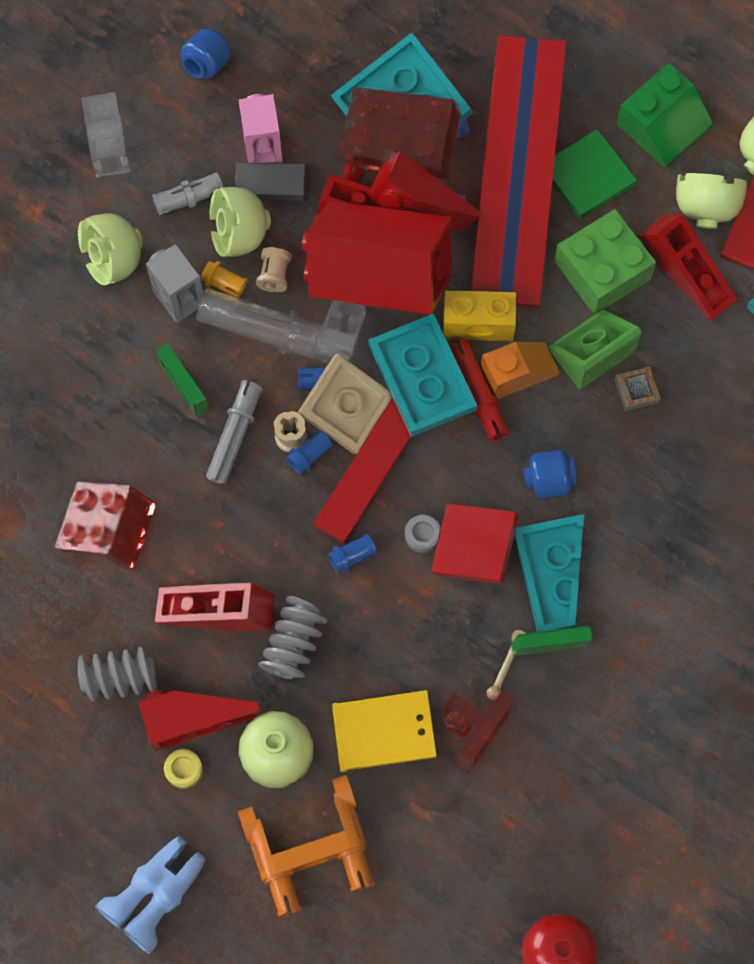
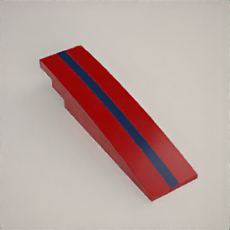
M498 35L479 208L481 215L478 218L471 291L516 292V306L540 308L566 41Z

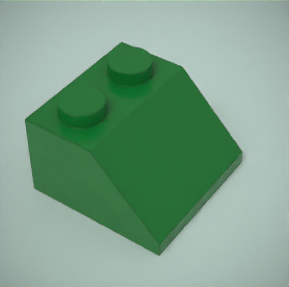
M668 63L621 104L616 125L659 164L667 168L713 126V122L695 86Z

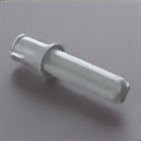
M247 380L241 381L233 407L229 408L226 412L229 417L206 474L207 479L216 484H225L227 482L249 423L254 422L252 414L260 393L263 391V388L254 382H250L248 386L249 382Z

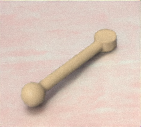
M522 630L514 631L511 637L512 642L518 634H524L525 632ZM512 647L506 656L494 685L487 690V697L490 700L495 701L501 697L500 688L515 657L512 653Z

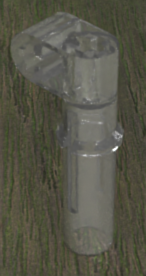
M206 288L198 306L196 321L279 348L278 352L281 354L289 351L329 364L335 354H340L349 362L352 361L364 326L365 306L333 300L324 325L299 318L295 311L287 314ZM346 314H350L347 323V333L340 331L342 318Z

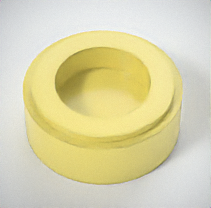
M180 749L167 757L164 764V772L166 778L173 786L187 789L199 782L202 777L203 766L199 757L193 751Z

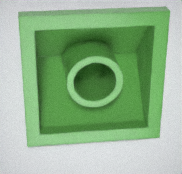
M602 309L550 344L548 349L578 389L581 390L634 354L642 333L638 326Z

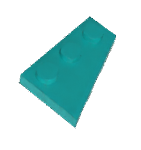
M584 514L516 528L514 541L537 632L575 627Z

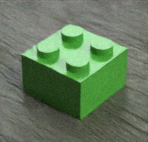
M615 209L559 243L554 260L555 264L594 315L650 281L656 265L655 260Z

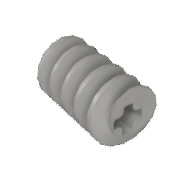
M288 596L286 597V603L290 607H284L280 611V615L284 620H279L275 623V630L279 634H273L269 638V643L274 648H266L264 650L263 656L268 661H262L258 665L262 670L285 679H292L293 677L304 678L305 673L297 668L298 664H310L311 660L303 654V651L316 650V646L308 639L309 637H321L322 633L314 625L315 623L326 624L327 619L320 614V610L312 603L297 597Z
M138 647L137 656L135 659H132L128 649H123L121 661H117L113 651H109L106 663H102L98 653H94L91 665H87L83 655L78 657V679L83 699L86 692L92 702L97 701L100 690L107 700L112 699L115 688L123 698L128 695L129 686L132 687L136 695H141L145 683L150 692L158 689L153 650L151 656L147 657L144 649Z

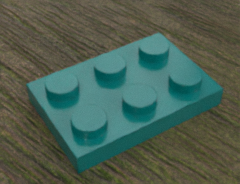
M434 314L368 340L370 350L410 437L477 411V404Z

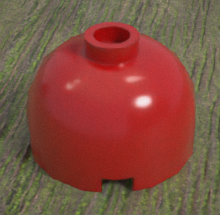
M558 913L546 915L532 924L523 938L521 956L522 964H597L599 951L596 938L588 925L575 916Z

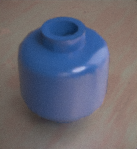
M200 29L182 46L180 51L184 70L190 76L198 79L209 80L215 77L228 64L231 57L227 39L221 33L211 29Z
M562 449L534 453L530 457V466L523 467L526 489L534 488L535 495L539 499L567 496L571 493L572 486L577 485L573 456L567 457L566 452Z

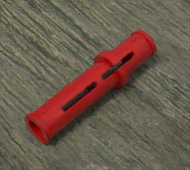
M468 339L459 340L464 354L460 353L456 342L450 345V349L477 404V411H474V415L480 417L489 442H497L499 439L494 427L498 428L502 439L510 434V430L507 428L498 409L500 402L497 396H493L490 391L489 385L471 348L470 341Z

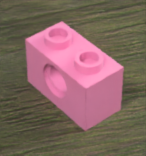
M253 94L245 99H239L248 163L283 164L280 132L273 94Z

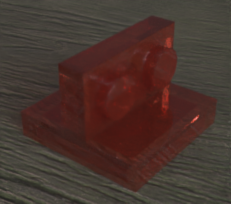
M504 690L501 691L486 714L454 692L444 705L443 721L447 723L445 728L461 740L465 737L468 738L459 750L456 766L467 774L470 773L511 715L515 698Z

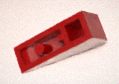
M401 150L381 166L368 194L383 208L451 217V231L459 233L480 218L481 215L478 209Z
M682 213L663 215L638 235L656 264L709 320H713L738 299Z
M254 583L159 587L154 623L237 632L271 631L275 595Z
M167 689L153 691L145 696L146 700L138 702L151 746L155 752L252 721L255 717L261 715L258 702L175 690L167 692Z

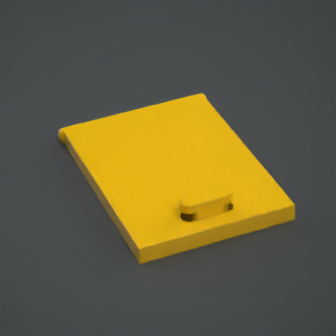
M427 690L343 703L335 702L332 704L340 772L437 758Z

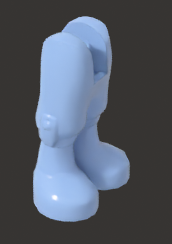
M177 836L163 847L147 864L138 867L132 878L131 885L118 896L104 897L95 906L103 917L115 927L121 929L140 901L148 894L153 893V897L147 906L123 929L124 933L148 954L155 949L158 943L155 928L165 913L172 911L181 904L182 896L194 882L206 861V858L197 852L185 863L178 874L169 866L187 844L180 836Z

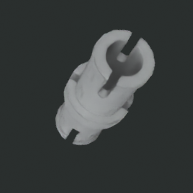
M216 172L191 182L187 180L182 181L180 186L153 194L152 198L159 216L185 206L189 208L195 207L197 202L212 197L213 192L216 189L223 188V185Z

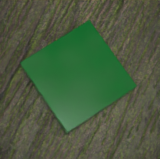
M598 130L593 131L562 150L554 158L552 184L579 220L635 187L637 183L636 178Z

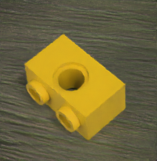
M445 290L443 334L446 340L513 341L516 327V292Z

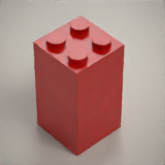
M329 200L322 212L317 213L311 228L306 230L303 235L302 249L307 252L304 281L308 282L309 297L432 315L452 279L451 217Z

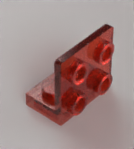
M78 482L71 497L55 548L65 552L102 555L123 569L135 570L157 503L129 485Z

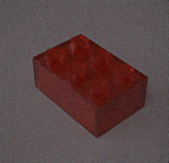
M353 87L339 154L347 163L354 164V167L358 165L362 168L380 170L382 165L401 150L436 178L448 179L462 112L454 99Z

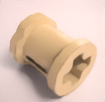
M275 247L264 248L261 253V259L263 260L261 275L256 279V285L260 289L269 292L285 291L288 285L285 280L287 265L290 264L292 254L284 249Z
M295 411L282 412L277 416L274 421L276 444L282 451L290 453V449H297L307 441L305 420ZM297 429V434L292 433V431ZM285 430L290 432L287 435H284Z

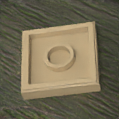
M335 354L298 413L348 451L357 454L393 397L390 391L340 354Z

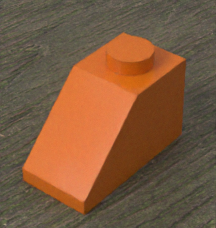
M513 342L482 355L481 371L492 395L497 396L498 399L555 377L560 373L545 342Z

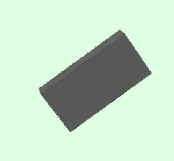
M236 163L235 187L245 188L254 192L262 201H304L305 164Z

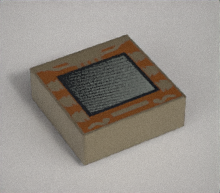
M650 367L615 376L616 386L624 411L659 403L660 396Z

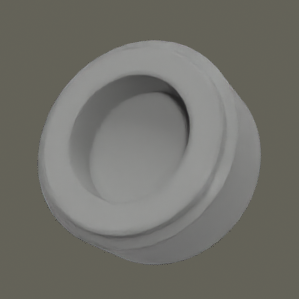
M421 514L414 516L406 524L405 541L416 552H430L437 547L441 527L438 521L429 515Z

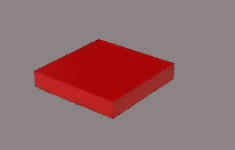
M447 503L431 572L435 576L503 585L518 523V514L513 511Z

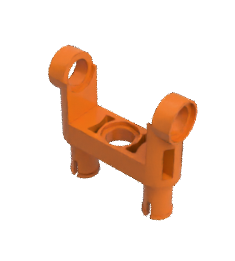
M346 775L332 779L335 790L333 794L334 802L344 830L339 833L272 855L261 820H256L252 806L238 811L247 843H250L261 880L265 885L270 886L278 917L289 915L284 901L286 898L289 901L292 914L302 909L291 879L294 873L337 858L343 861L351 892L362 890L357 874H361L365 889L375 885L364 855L368 845L355 809L357 807Z

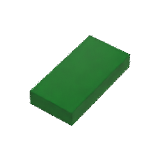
M168 343L157 349L159 364L195 416L200 417L208 412L209 409L205 396Z
M582 626L518 634L511 643L513 656L585 648L592 641L591 628Z

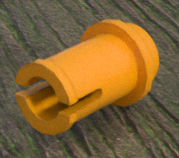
M209 261L200 278L205 282V286L210 287L212 285L234 296L236 299L240 298L248 282L247 278H243L221 267V262L219 261L216 263Z

